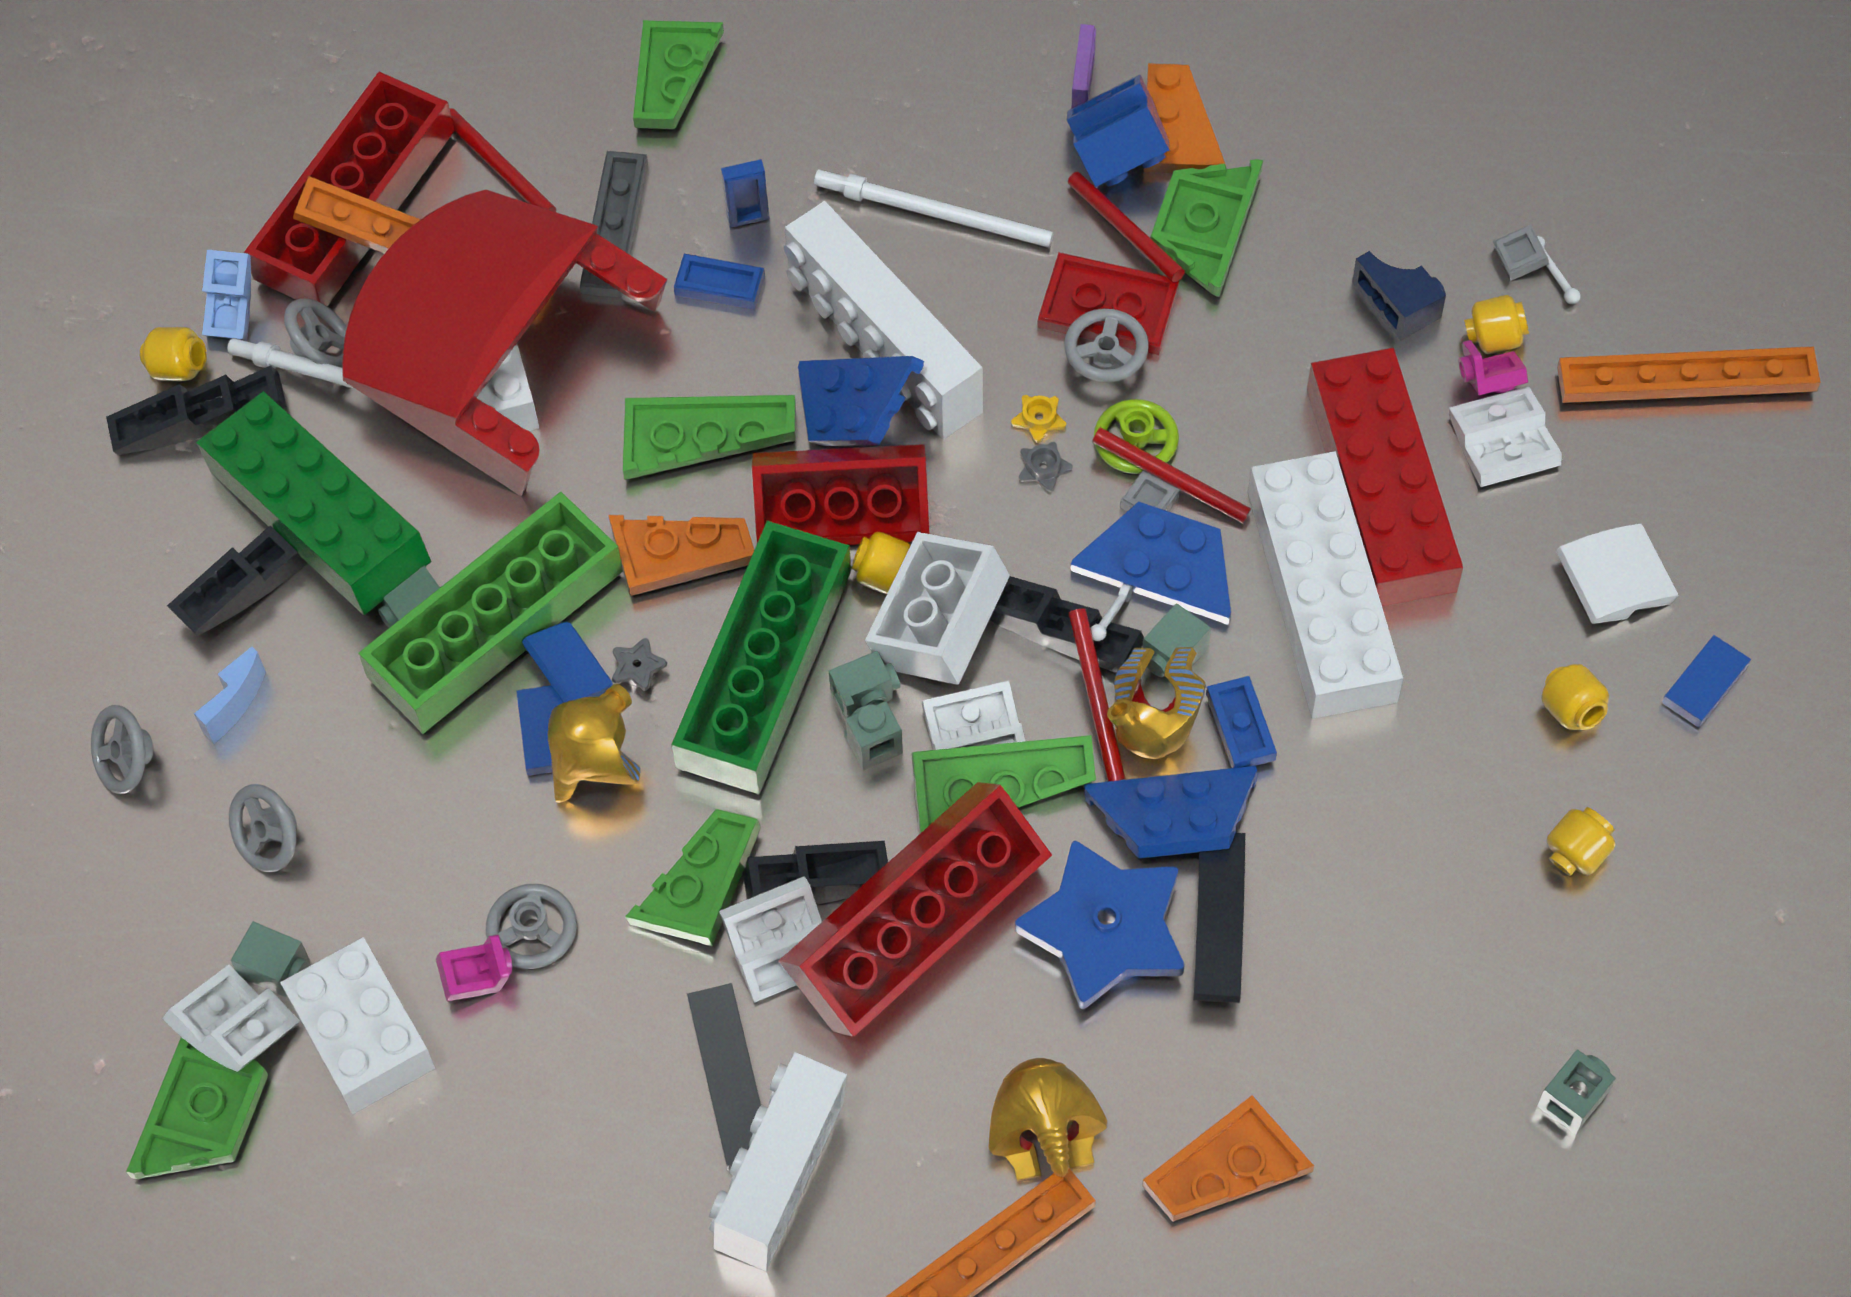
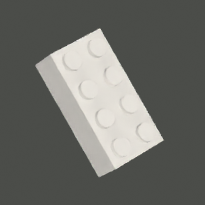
M794 1052L788 1066L780 1063L770 1085V1090L773 1092L769 1100V1107L761 1105L751 1124L750 1132L753 1135L749 1143L750 1147L748 1150L741 1147L731 1166L730 1174L733 1177L729 1186L730 1190L728 1193L720 1190L710 1211L709 1217L713 1219L709 1231L714 1232L715 1250L765 1272L767 1271L844 1104L847 1074Z

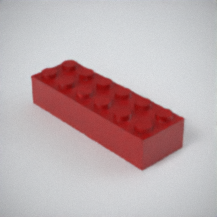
M379 71L244 251V253L250 255L253 280L294 299H312L328 306L369 248L293 219L308 176L398 210L455 131L448 102Z
M1394 348L1311 363L1307 385L1308 396L1325 452L1336 451L1382 607L1457 593L1463 564Z
M977 782L785 954L779 962L830 1029L834 1032L854 1037L1046 862L1052 854L1001 784Z

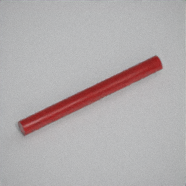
M450 108L455 132L527 203L556 212V207L454 108Z
M1077 171L1070 175L1067 183L1172 282H1178L1184 276L1185 270L1080 172Z
M1101 427L1097 430L1092 440L1096 445L1241 523L1245 522L1251 511V508Z
M1085 608L1076 609L1069 612V617L1108 782L1126 780L1113 723L1107 716L1109 706Z

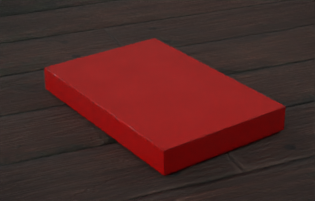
M1058 252L1038 316L1037 328L1066 334L1071 324L1078 317L1089 311L1097 309L1120 310L1134 317L1144 328L1149 343L1148 353L1159 355L1179 289V281L1172 282L1164 275ZM1105 321L1087 326L1080 333L1079 337L1095 340L1103 332ZM1118 323L1116 337L1119 340V345L1136 350V341L1133 334L1125 326Z

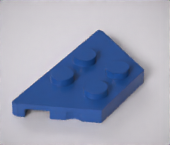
M914 356L799 361L798 371L808 441L819 446L880 445L890 427L892 417L899 411L906 399L904 395L900 394L902 387L911 371L920 374L924 361Z
M1138 502L1074 557L1071 562V571L1120 588L1122 584L1130 585L1134 593L1173 606L1178 603L1187 611L1228 625L1230 623L1231 607L1221 529Z
M1256 766L1084 784L1085 801L1089 806L1095 804L1106 815V824L1115 834L1122 836L1126 840V846L1138 858L1229 849L1236 833V824L1241 821L1246 810V800L1250 790L1256 786L1257 768Z

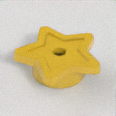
M1023 395L1022 412L1011 420L1012 426L1029 430L1036 443L1041 442L1048 431L1063 430L1066 427V422L1056 413L1059 398L1056 396L1048 398L1040 395L1033 397ZM1042 415L1043 418L1038 420L1035 416Z

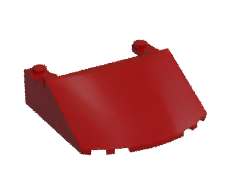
M486 189L471 193L441 206L419 220L401 235L379 259L360 290L350 314L344 340L342 378L344 382L516 494L522 496L527 489L531 470L539 457V443L529 430L522 428L497 412L492 406L477 399L480 392L576 263L653 312L660 305L667 279L597 234V225Z

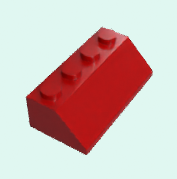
M925 444L753 453L752 478L757 543L767 521L846 545L860 544L863 537L870 539L875 532H883L905 542H913L917 532L930 534Z

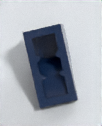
M1370 251L1356 258L1352 282L1400 341L1441 319L1446 299L1445 289L1442 283L1436 277H1431L1422 265L1416 269L1396 268L1382 262Z

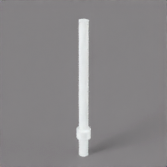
M818 169L814 179V185L842 192L844 197L861 202L864 198L1050 248L1054 232L868 183L866 177L849 174L846 177Z
M232 338L228 343L227 350L229 354L250 359L256 366L263 368L272 366L274 369L278 367L353 388L343 381L342 367L331 364H317L309 358L281 351L279 346L263 341L254 344Z

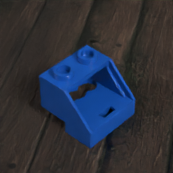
M1141 75L1067 111V122L1074 134L1073 145L1095 187L1106 183L1107 186L1115 185L1129 176L1127 171L1141 164L1143 168L1151 167L1161 162L1166 157L1164 153L1170 150L1168 136Z

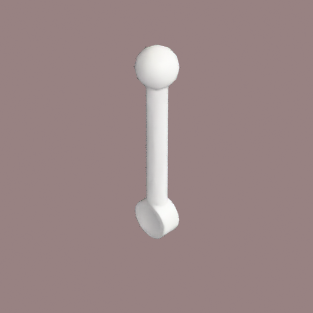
M1537 236L1544 249L1545 240L1542 237ZM1544 249L1549 260V264L1546 266L1565 292V301L1568 304H1576L1581 298L1580 292L1569 285Z
M1122 584L1118 597L1100 623L1090 628L1094 641H1101L1106 637V628L1124 602L1128 603L1131 599L1132 586Z

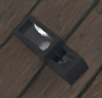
M885 841L795 846L793 854L748 857L743 871L746 898L750 899L805 876L810 884L816 905L849 898L888 863Z

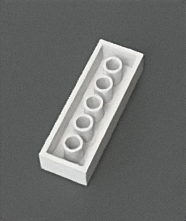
M823 201L785 226L786 246L784 251L788 258L789 269L786 271L788 279L798 291L804 290L812 298L815 309L823 318L829 317L837 325L840 336L849 346L855 345L863 353V358L914 356L924 361L920 374L911 371L900 394L906 397L904 401H907L915 409L918 420L927 430L933 429L944 440L983 413V367L826 201Z
M1336 451L1251 467L1248 496L1311 718H1320L1398 703L1403 675Z

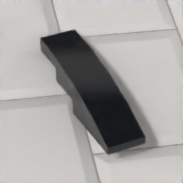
M268 366L235 382L227 375H223L190 391L181 384H178L106 416L113 452L121 455L201 438L263 391L284 409L287 405L279 372L272 366Z
M269 526L240 553L232 547L171 601L167 607L196 636H199L235 616L273 591L308 563L272 526Z
M1009 576L989 620L1042 646L1079 660L1069 612L1085 608L1090 628L1095 624H1099L1102 616L1098 609L1062 600L1057 589ZM1110 622L1106 628V637L1101 641L1093 640L1099 667L1117 673L1119 668L1130 657L1134 648H1142L1144 636L1141 630Z
M1235 833L1229 849L1199 852L1193 1000L1240 1003L1246 833Z

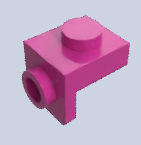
M1471 340L1462 342L1464 357L1458 358L1461 377L1464 382L1471 383L1478 395L1490 392L1505 393L1513 390L1515 386L1528 383L1527 369L1514 351L1482 359L1481 353Z
M499 935L488 936L483 945L439 952L436 957L447 1002L500 992L512 973L510 952L506 947L502 948Z

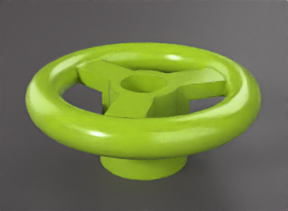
M1142 399L1124 400L1110 406L1099 417L1094 429L1095 436L1100 427L1107 430L1111 422L1116 419L1120 424V433L1123 436V440L1136 447L1143 448L1147 444H1165L1155 457L1166 463L1173 457L1179 443L1178 428L1170 413L1160 405ZM1154 417L1161 422L1164 429H1154ZM1095 444L1101 458L1111 467L1130 474H1140L1143 469Z

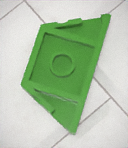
M1250 160L1249 166L1226 169L1225 164L1210 165L1205 169L1188 168L1174 170L1151 234V239L1185 270L1187 275L1215 296H1220L1262 172L1263 160Z
M181 1037L126 1172L134 1179H141L234 1162L268 1077L266 1070L254 1059L240 1071L236 1072L212 1060Z

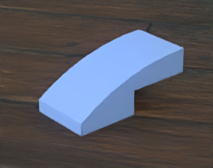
M207 250L202 291L207 293L202 335L212 338H236L247 341L251 301L250 255L246 253Z
M250 647L218 673L224 689L194 713L203 734L213 744L220 740L238 722L252 703L262 684L266 671L258 652L253 647Z

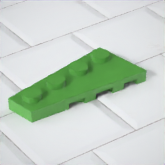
M795 395L625 398L624 480L796 440Z
M1092 735L911 753L919 834L977 782L1001 784L1019 808L1096 780Z

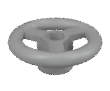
M306 298L292 301L285 310L284 323L291 338V349L295 355L309 358L317 364H331L342 367L343 352L337 357L327 355L324 352L331 346L343 350L347 330L343 320L334 311L318 301ZM298 313H300L306 323L301 329L297 322ZM316 315L329 323L336 333L331 332L324 324L320 323Z
M1097 309L1081 315L1071 324L1065 336L1064 349L1069 363L1078 373L1095 381L1113 382L1131 376L1143 365L1148 354L1149 343L1144 328L1131 315L1115 309ZM1105 321L1103 332L1093 342L1077 346V339L1087 326ZM1118 323L1125 326L1133 334L1136 341L1134 355H1131L1119 345V340L1116 337ZM1089 358V364L1086 363L1083 359Z
M111 705L103 709L97 716L92 729V760L96 773L103 785L117 794H125L132 791L140 782L145 764L150 762L153 755V743L149 733L141 729L135 716L128 709L120 705ZM115 718L113 737L110 738L108 745L104 746L107 726ZM111 759L114 763L118 764L125 778L124 780L120 781L114 777L108 767L107 760Z
M251 784L240 789L234 796L229 809L230 832L238 852L247 863L260 871L275 872L284 868L290 862L296 847L297 822L293 811L269 787ZM258 798L267 802L270 807L262 809ZM244 806H246L251 818L250 828L252 834L249 840L243 828ZM270 841L282 842L281 850L276 857L268 859L259 855L263 844Z
M524 884L508 890L495 901L487 916L486 937L499 935L502 948L506 947L510 952L513 967L536 969L552 964L567 952L576 934L577 920L573 906L561 892L543 884ZM542 898L550 901L559 909L563 919L561 935L548 928V918L545 907L541 903ZM513 904L509 912L512 927L499 932L501 917L507 908ZM529 919L537 920L533 926L527 927L523 925ZM524 938L526 940L538 939L551 948L536 955H522L513 952L507 946Z

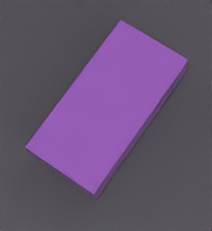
M1080 25L1071 109L1088 101L1090 97L1096 48L1095 25Z

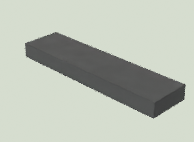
M607 151L592 224L598 226L597 234L630 255L648 165L647 154ZM583 268L580 281L581 294L622 298L623 293Z
M732 983L687 993L728 1171L731 1169L741 1147L749 1149V1143L753 1135L750 1132V1127L757 1110L761 1106Z

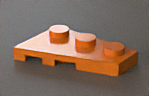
M1148 63L1147 89L1168 136L1170 150L1164 153L1166 157L1161 162L1144 168V172L1173 173L1174 170L1188 168L1205 169L1210 165L1225 164L1189 65Z
M608 515L615 543L619 547L622 567L631 596L747 566L754 552L745 518L692 517L689 521L664 520L663 516H647V520H624V515Z
M1251 1095L1144 1178L1142 1186L1174 1222L1312 1173L1314 1165Z

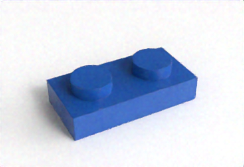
M1250 676L1207 686L1206 696L1231 767L1256 766L1276 761L1277 751Z

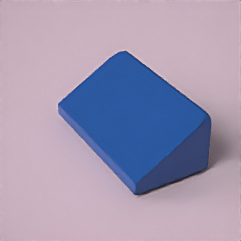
M569 622L560 623L529 635L522 641L524 647L563 703L582 697H599L613 685L609 676Z

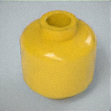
M1509 295L1476 302L1472 306V318L1464 320L1468 339L1473 344L1478 343L1481 351L1485 354H1494L1518 348L1523 343V335L1529 334L1522 301L1515 303L1514 299Z
M188 327L154 328L149 332L140 348L142 364L149 375L157 381H190L204 367L207 358L203 340Z
M875 532L870 539L863 537L851 565V569L857 571L856 580L858 583L887 595L911 544L883 532Z
M1571 664L1566 667H1558L1547 676L1541 699L1544 707L1563 727L1569 730H1588L1598 725L1607 714L1609 693L1606 686L1588 668L1581 664Z
M1586 807L1584 811L1571 809L1546 838L1547 844L1553 852L1549 860L1568 876H1571L1574 871L1583 875H1591L1614 850L1616 843L1611 834L1615 829L1603 816L1589 807Z

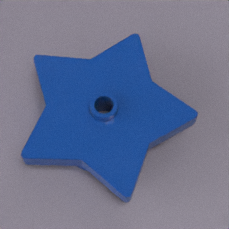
M1073 841L1059 891L1015 920V932L1058 956L1065 966L1076 1000L1082 1009L1087 1008L1117 983L1129 980L1135 976H1182L1185 965L1164 921L1177 882L1178 868L1171 866L1121 870L1080 842ZM1108 921L1111 922V924L1106 925L1102 924L1101 922Z

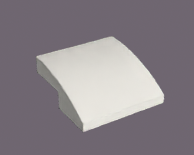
M1529 386L1449 407V416L1456 436L1480 487L1561 466L1562 452L1545 426L1546 413Z
M1642 523L1595 533L1562 545L1556 551L1592 624L1625 620L1637 609L1671 605L1679 596Z
M1009 680L921 701L933 750L1025 741L1022 724L1018 721Z
M805 876L719 911L754 1003L797 985L780 964L779 960L822 922L810 884Z
M230 964L172 1006L162 1018L176 1033L201 1053L236 1072L244 1068L300 1022L269 988L258 995Z

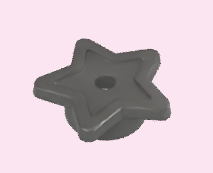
M1050 442L1047 445H1037L1032 449L1022 448L1020 450L1026 465L1018 476L1021 482L1038 481L1047 491H1053L1056 478L1071 472L1073 468L1071 463L1061 459L1055 442ZM1044 463L1047 464L1048 467L1042 469L1040 465Z
M647 638L640 640L633 648L615 647L612 652L619 664L612 676L614 683L626 682L629 685L639 686L642 690L647 691L656 672L667 667L665 659L651 653L650 642ZM637 661L641 662L640 667H634L633 664Z

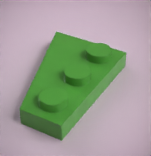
M643 20L633 114L635 128H676L724 33L723 22Z
M715 809L683 847L681 858L666 875L661 873L651 885L654 890L640 906L635 904L625 916L628 923L633 926L713 946L722 924L719 911L729 907L745 868L747 858L750 856L761 829L758 819Z

